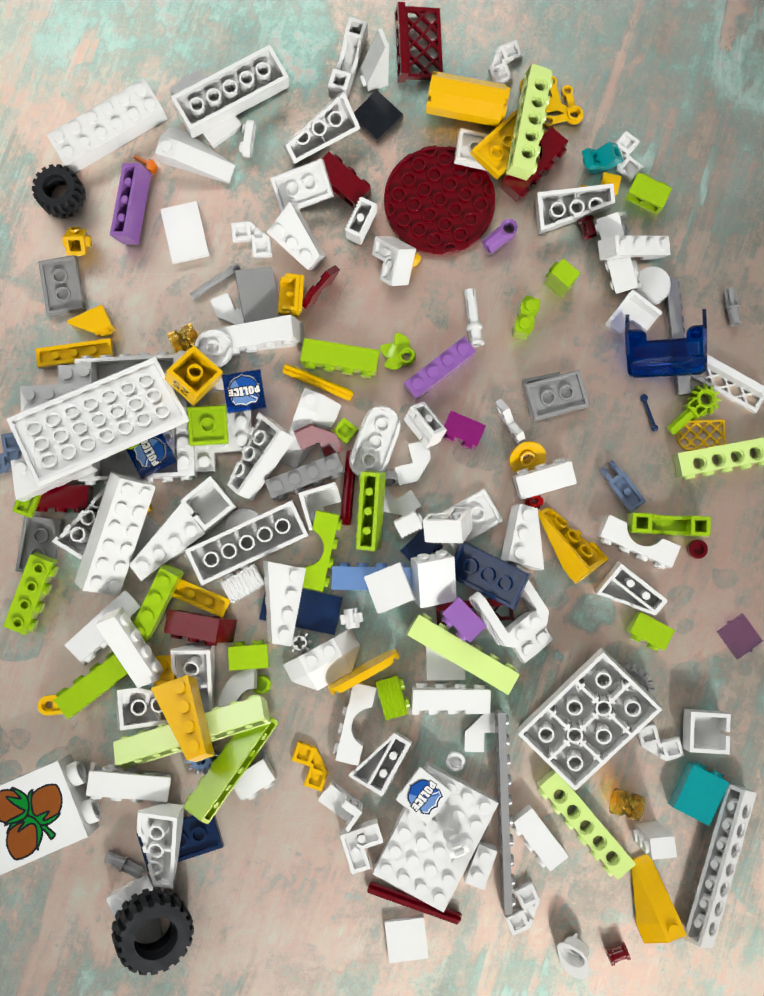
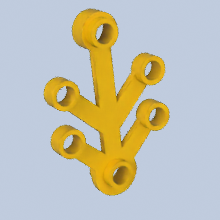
M552 76L551 79H553L554 84H552L550 89L551 97L545 112L559 111L563 114L553 117L547 115L546 120H550L551 124H547L545 120L543 127L550 129L554 124L565 121L572 125L579 124L583 119L584 113L581 107L575 105L572 86L565 85L561 91V96L566 99V106L561 103L556 85L557 78ZM524 79L521 80L520 85H519V91H520V93H521V91H522V86H523V80H524ZM564 90H569L570 93L567 94L564 92Z

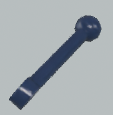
M643 394L640 396V401L644 403L652 425L651 430L656 432L658 431V426L655 425L648 406V396Z

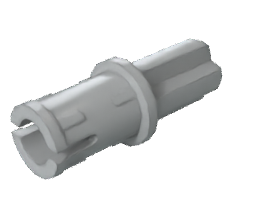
M727 288L723 292L729 325L742 324L739 312L740 304L737 302L735 288Z
M111 850L104 859V863L119 869L120 873L123 871L135 878H139L144 869L142 866L128 860V857L124 858Z

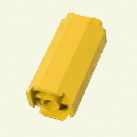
M433 71L426 104V114L498 127L504 121L511 87H507L506 84Z

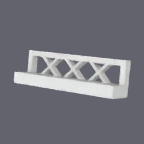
M706 353L698 358L690 372L693 380L701 384L707 383L708 388L713 385V391H720V395L752 413H757L764 400L763 385ZM699 366L706 369L707 377L701 378L695 374ZM713 378H722L724 386L717 387L714 385ZM729 387H738L741 395L733 396ZM752 395L758 398L754 407L748 404L746 396Z

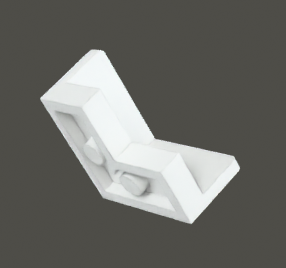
M375 236L372 255L383 261L380 280L390 286L408 285L416 248L393 236Z
M632 289L604 325L620 336L628 324L632 322L646 333L662 314V311Z
M336 482L298 493L310 531H314L312 529L316 510L325 511L324 507L342 502Z
M452 507L447 514H428L423 519L425 542L463 543L472 531L471 507Z
M332 780L318 799L319 802L346 821L345 830L347 832L350 831L362 814L363 803Z
M378 818L353 825L349 832L345 828L340 830V839L352 875L371 869L366 848L384 843Z

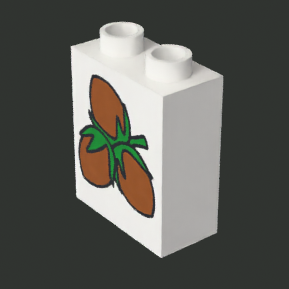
M71 754L0 784V875L80 841L99 828L97 821L102 819L100 805L96 799H88L83 787V784L87 782L85 767L79 760L73 762Z

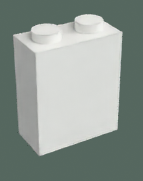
M438 550L434 554L423 553L411 558L412 587L415 597L413 602L420 608L453 602L457 599L454 556L446 550Z

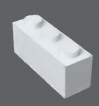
M565 458L553 460L554 463L546 465V463L538 464L533 470H518L516 475H512L518 498L522 500L577 484L572 462L565 460Z
M530 804L512 817L514 823L512 828L518 836L521 834L526 839L524 844L530 852L534 850L537 853L538 857L536 859L542 868L546 866L551 872L569 857Z
M658 821L634 823L635 830H632L633 841L652 860L677 857L674 835Z

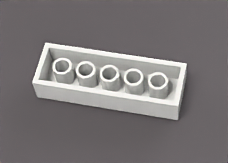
M268 45L171 96L173 107L193 139L289 88V77L271 45Z
M143 78L47 134V137L64 165L69 167L74 173H77L168 119Z
M114 472L110 473L74 581L82 591L119 596L156 488L147 480Z
M291 500L186 549L185 552L202 586L307 537L309 533L294 501Z

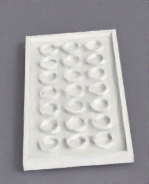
M156 357L6 419L38 487L189 422L188 416L174 390L164 380L165 374Z

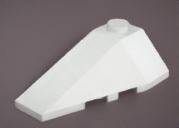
M382 28L378 29L361 66L359 80L362 87H366L368 93L388 86L389 44Z
M172 127L160 136L155 155L162 164L228 184L231 182L236 167L197 138L192 139L188 132Z
M305 388L289 433L295 437L293 431L309 424L329 430L335 424L342 405L322 394ZM295 437L279 462L293 468H298L316 444L301 450Z
M195 642L171 649V670L176 678L185 675L196 678L204 712L211 711L214 708L215 692L214 646L205 645V642Z
M162 803L138 811L137 833L142 839V849L146 853L149 862L147 866L154 886L174 888L183 826L184 805Z
M148 873L112 891L106 898L114 917L118 910L123 909L121 905L126 900L129 902L132 899L131 896L137 893L139 895L143 889L147 888L149 891L153 890L154 885ZM159 917L145 922L137 931L135 941L148 944L159 940L162 937Z

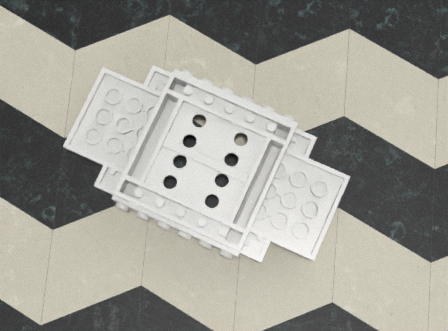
M177 351L176 354L158 352L157 355L138 353V356L119 354V357L100 355V358L81 356V359H75V365H58V384L20 386L21 413L156 357L166 375V371L187 351ZM239 375L221 376L220 381L194 405H227L229 444L189 446L188 422L154 436L166 444V456L157 466L153 467L150 465L148 468H140V464L134 460L135 455L132 449H125V452L122 454L116 453L98 461L99 470L79 478L78 481L88 486H96V482H104V485H107L111 472L144 479L150 483H154V479H161L162 482H173V478H181V481H192V477H198V473L216 472L215 453L242 452L244 445L247 446L251 438L249 433L252 429V405L250 404L247 408L244 406L235 407L231 402L232 397H228L227 388H229L230 381ZM172 387L187 414V407L194 406Z

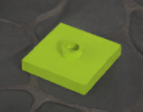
M227 405L187 407L189 446L229 444Z

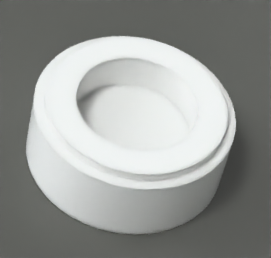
M451 751L446 756V765L451 771H461L465 766V757L459 751Z

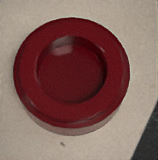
M693 540L687 545V553L691 558L701 559L707 555L708 546L704 541Z

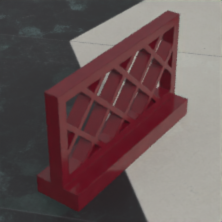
M398 2L394 12L398 82L405 83L406 79L431 81L432 74L427 70L431 65L438 72H443L440 8L405 6V2ZM408 13H414L418 19L413 23L408 18ZM427 14L435 15V21L432 24L425 18ZM420 21L428 26L424 32L417 26ZM412 29L419 34L415 40L409 35V31ZM430 29L436 34V38L433 41L426 35ZM421 38L429 44L425 49L417 43ZM413 46L420 52L416 58L410 53V49ZM431 47L437 52V56L434 59L427 53ZM422 56L430 62L426 67L418 61ZM415 64L421 72L418 74L411 73L410 67Z

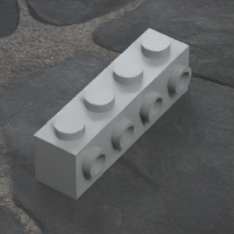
M336 452L265 480L271 499L279 502L287 499V495L292 493L297 495L300 492L306 491L305 488L312 485L315 488L324 484L323 481L336 480L342 477L341 474L345 472Z

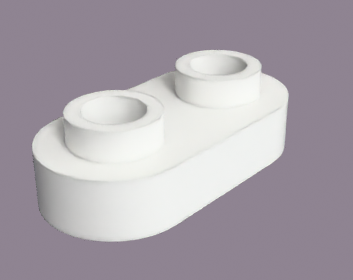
M247 120L242 126L244 139L240 141L239 151L243 157L251 158L253 154L256 134L255 120Z

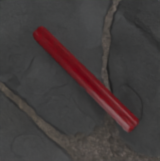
M370 882L367 892L369 894L456 925L461 922L462 914L448 908L442 912L412 895L375 882Z

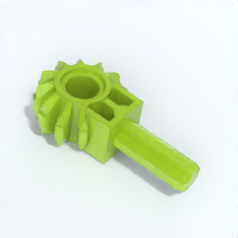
M707 383L702 384V386L696 385L694 390H691V397L687 398L688 402L682 407L684 411L667 426V430L675 435L691 419L695 420L700 416H705L707 413L709 415L713 414L714 410L719 408L717 403L721 401V398H717L716 395L720 391L714 392V386L712 385L708 388ZM701 396L707 398V404L701 402Z

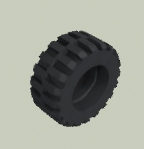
M154 887L152 891H149L147 888L143 889L139 895L137 893L133 894L129 902L126 900L121 905L123 909L118 910L115 914L116 921L112 922L113 933L111 935L117 956L124 967H128L129 971L136 973L138 970L139 975H147V972H150L151 975H156L158 971L163 970L165 972L169 970V966L172 964L175 966L180 962L179 958L186 955L188 952L186 947H190L193 940L191 936L194 934V926L192 924V916L177 893H172L167 888L163 891L160 887ZM158 917L170 920L167 932L159 940L148 944L135 941L137 931L145 922Z

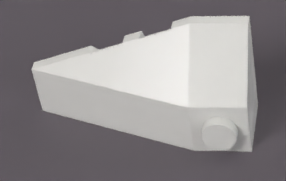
M137 687L117 690L116 712L117 725L120 731L168 724L152 690Z

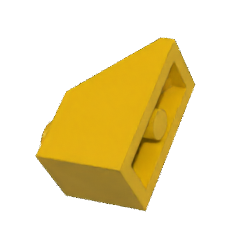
M102 304L67 320L68 324L74 329L97 337L109 336L112 331L116 330L107 309Z

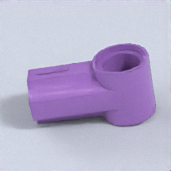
M513 219L504 220L497 229L481 241L488 253L492 255L506 242L514 239L518 228L516 221ZM510 227L513 232L506 233L504 228Z

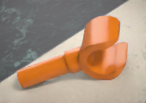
M137 155L134 156L135 160L146 165V169L151 174H156L158 166L152 159L146 160Z

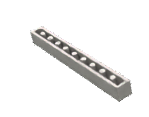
M670 278L671 290L667 298L664 299L675 393L676 397L687 396L691 394L692 385H690L691 375L688 370L689 362H687V341L684 338V317L681 313L680 284L677 278Z

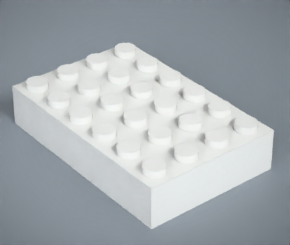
M601 647L518 727V735L576 791L662 711L660 703Z
M426 762L423 769L449 788L452 793L428 825L406 807H403L373 866V875L444 912L499 803L495 797ZM458 834L459 838L465 837L470 852L466 853L467 859L460 862L457 861V858H450L446 844L450 843L449 837Z

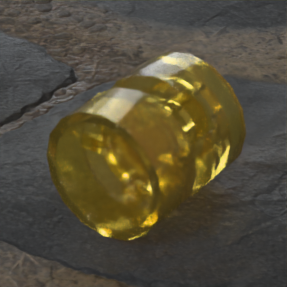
M191 322L181 326L180 331L175 329L167 333L176 354L178 351H188V348L195 345L196 339L199 337Z
M615 788L610 798L609 812L618 816L625 814L627 819L639 821L644 811V796L635 793L629 795L627 791Z

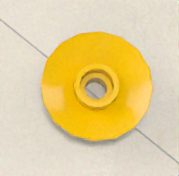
M523 442L512 450L509 457V465L516 474L521 469L533 470L536 465L545 463L546 452L543 446L537 442Z

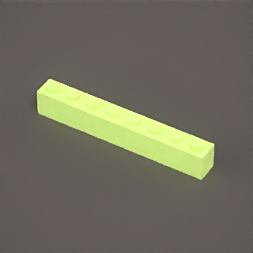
M252 695L244 701H233L225 707H214L211 711L205 713L212 742L271 723L267 700L259 695ZM169 724L158 725L153 730L139 731L134 736H123L120 740L113 742L115 765L123 769L182 751Z

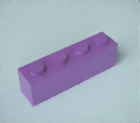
M123 163L110 230V236L122 244H139L151 179V172L140 163Z
M464 336L404 382L405 390L414 401H417L473 358L476 350Z

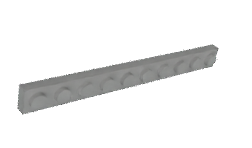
M494 709L497 801L499 803L498 830L501 908L504 914L507 915L513 914L512 907L516 905L515 895L512 894L515 878L514 874H511V866H514V856L510 850V846H513V835L510 834V826H513L512 814H509V806H512V797L508 793V786H511V775L508 774V766L511 765L510 755L507 754V747L510 746L509 734H506V727H509V716L502 709Z

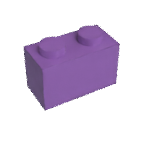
M460 597L441 613L444 616L442 618L444 623L449 628L453 625L458 630L456 635L463 642L466 640L471 642L487 626Z

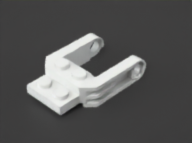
M529 579L521 595L529 611L524 612L506 628H504L481 593L476 592L469 597L470 604L479 618L487 625L486 628L496 644L512 647L521 663L529 661L553 641V638L545 628L549 610Z

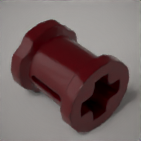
M593 215L585 216L577 222L581 226L583 240H589L597 236Z
M624 942L612 949L605 948L612 967L615 966V963L623 960H631Z

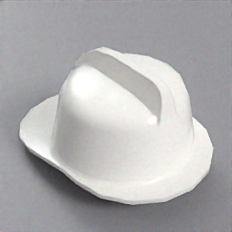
M577 933L573 937L569 936L563 942L558 943L557 951L563 969L574 978L586 979L589 976V948L587 944L580 939Z

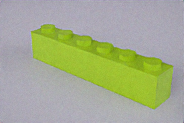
M270 716V724L235 734L230 742L224 745L220 756L212 762L208 773L200 779L195 791L188 796L183 808L199 821L209 824L279 722Z

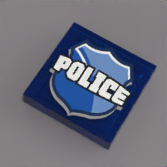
M260 369L222 375L228 414L267 408Z
M162 433L141 442L133 449L127 450L141 479L177 462Z

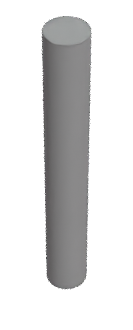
M234 263L191 292V297L195 300L232 275L235 270H239L240 267L237 263Z

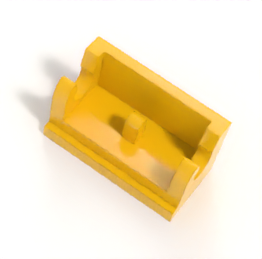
M285 273V277H280L277 314L292 315L293 317L299 316L302 311L304 275Z

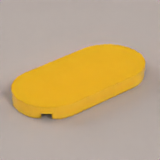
M392 649L358 666L351 673L331 683L328 686L331 695H335V691L342 693L392 665L394 658L398 660L399 653L396 649Z

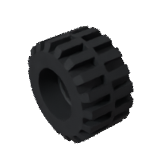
M51 164L47 169L43 167L41 173L37 172V179H33L35 185L32 186L33 196L49 215L52 214L56 218L59 215L61 218H65V215L71 217L73 212H79V206L83 207L84 205L82 200L86 199L84 195L86 192L80 179L69 167H62L61 164H57L55 167ZM67 185V190L61 197L51 198V194L57 186Z

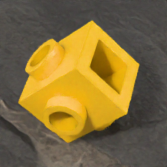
M70 227L65 235L62 236L63 247H65L67 255H86L89 247L92 246L91 236L87 234V229Z

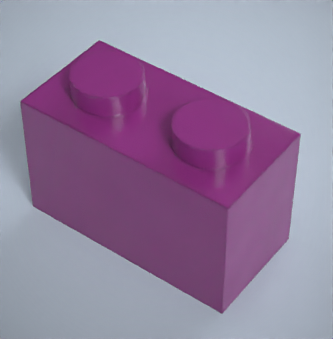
M450 411L444 425L447 431L443 438L450 442L456 440L466 449H476L486 425Z

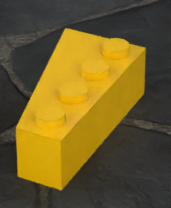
M185 675L152 687L151 690L186 759L198 762L215 756L197 679Z

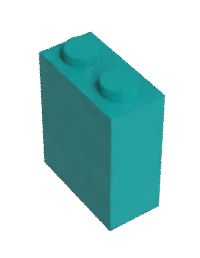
M687 761L668 804L710 826L729 782L723 779L725 775L715 770L711 773L705 770L707 766L697 761L694 764Z

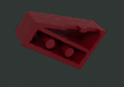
M168 609L164 633L171 634V638L175 639L188 637L187 641L199 643L200 640H203L205 645L217 646V643H233L237 619H224L218 616Z

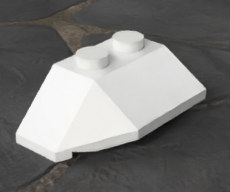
M348 629L283 664L292 682L318 691L352 672L360 643L353 630Z

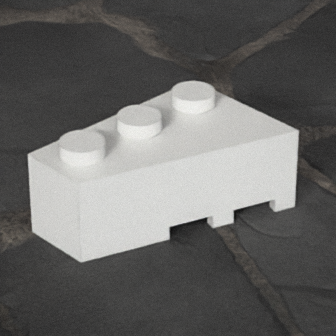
M289 202L267 233L307 270L315 271L326 258V255L316 237L312 234L298 205Z
M619 561L594 590L598 595L655 616L668 601Z

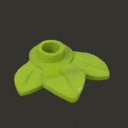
M401 333L395 334L394 343L380 346L382 354L387 358L384 367L390 370H397L402 366H410L416 360V353L410 348V340ZM408 354L410 359L405 360L403 356Z

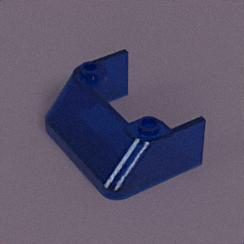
M702 309V325L691 326L686 332V338L647 341V335L643 330L630 329V315H625V346L628 374L633 378L700 375L707 370L706 309Z

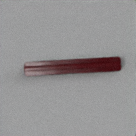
M352 450L346 452L340 515L342 525L345 526L351 525L355 485V474L352 472L349 464Z

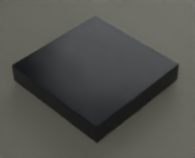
M375 90L354 112L359 126L377 143L403 118V113L378 90Z

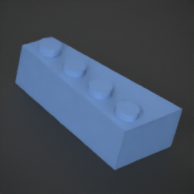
M338 563V566H332L331 590H369L364 577L387 568V563H376V567H369V563H357V567H350V563ZM402 563L413 591L411 568L406 567V564Z

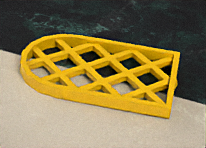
M692 420L688 422L693 423L691 427L687 424L685 425L688 430L684 434L678 431L675 436L679 446L689 451L698 450L703 444L707 448L714 447L716 444L720 446L722 444L719 441L722 437L723 445H725V420ZM707 422L703 427L699 424ZM712 422L720 423L717 426H715ZM709 424L714 428L711 433L705 429ZM695 425L701 429L697 434L692 430ZM689 431L694 435L691 440L686 437ZM702 431L708 435L704 440L699 436ZM715 431L721 435L717 440L712 436ZM709 437L714 441L711 446L706 443ZM683 438L688 442L686 446H683L680 442ZM696 438L701 441L698 447L693 443ZM691 444L695 449L687 447Z

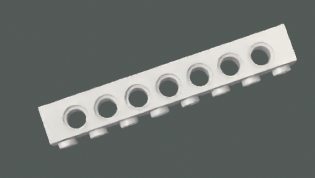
M729 784L725 791L685 930L686 936L683 937V939L699 948H713L757 795L756 792L739 785Z

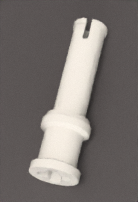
M469 288L464 290L468 319L466 331L469 335V343L473 347H479L485 344V341L482 340L481 332L483 325L479 321L476 289Z

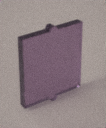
M743 613L732 621H727L725 626L716 631L736 659L741 658L748 652H752L754 647L763 642Z

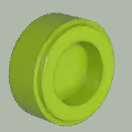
M263 674L258 675L257 688L253 689V691L259 695L266 694L271 689L272 683L270 678Z

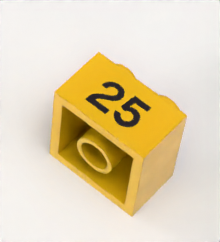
M193 345L166 371L164 380L194 406L220 381L223 371Z

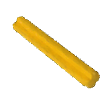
M288 363L283 367L282 372L288 376L348 401L353 397L354 393L350 389Z

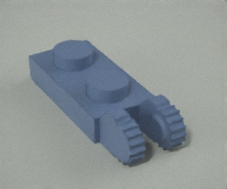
M611 460L608 462V465L617 475L612 478L603 467L599 469V472L627 511L632 513L643 505L646 500L626 473L621 471L617 464Z

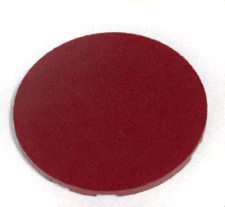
M434 145L408 154L395 166L386 183L384 209L391 229L401 241L424 254L445 256L466 250L484 235L493 218L495 210L493 182L485 170L454 164L455 147H436Z

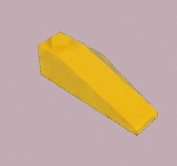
M550 506L538 512L539 519L564 571L575 584L588 577L609 560L593 541H586L581 536L582 532L578 529L575 531L570 528L568 521Z
M646 853L633 858L632 860L636 863L631 868L634 890L633 901L636 914L635 924L643 943H669L686 936L679 916L652 859Z

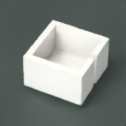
M211 476L180 500L190 514L195 515L194 519L207 532L238 508L215 478Z
M684 709L682 748L689 752L730 755V736L719 733V729L730 732L731 714L724 711Z

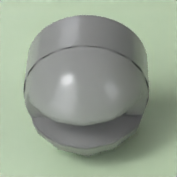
M386 470L385 485L392 486L397 484V473L394 470Z

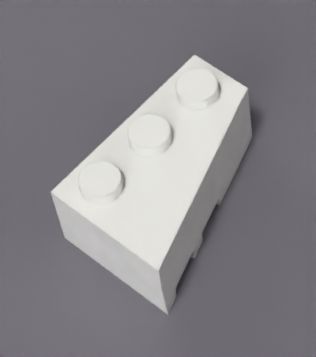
M523 504L511 506L501 555L502 560L532 570H544L538 508Z
M395 732L348 776L378 795L383 796L414 741L399 732Z

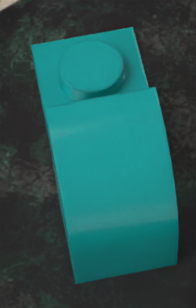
M612 142L606 143L597 150L586 148L581 151L583 164L588 168L590 175L605 172L624 161L618 144Z

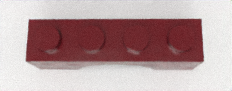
M551 127L539 141V146H541L539 153L540 161L535 174H532L527 181L507 175L502 180L500 188L516 202L520 198L524 199L530 192L529 188L533 184L536 186L543 177L542 174L545 171L549 172L556 158L560 159L566 153L568 140Z

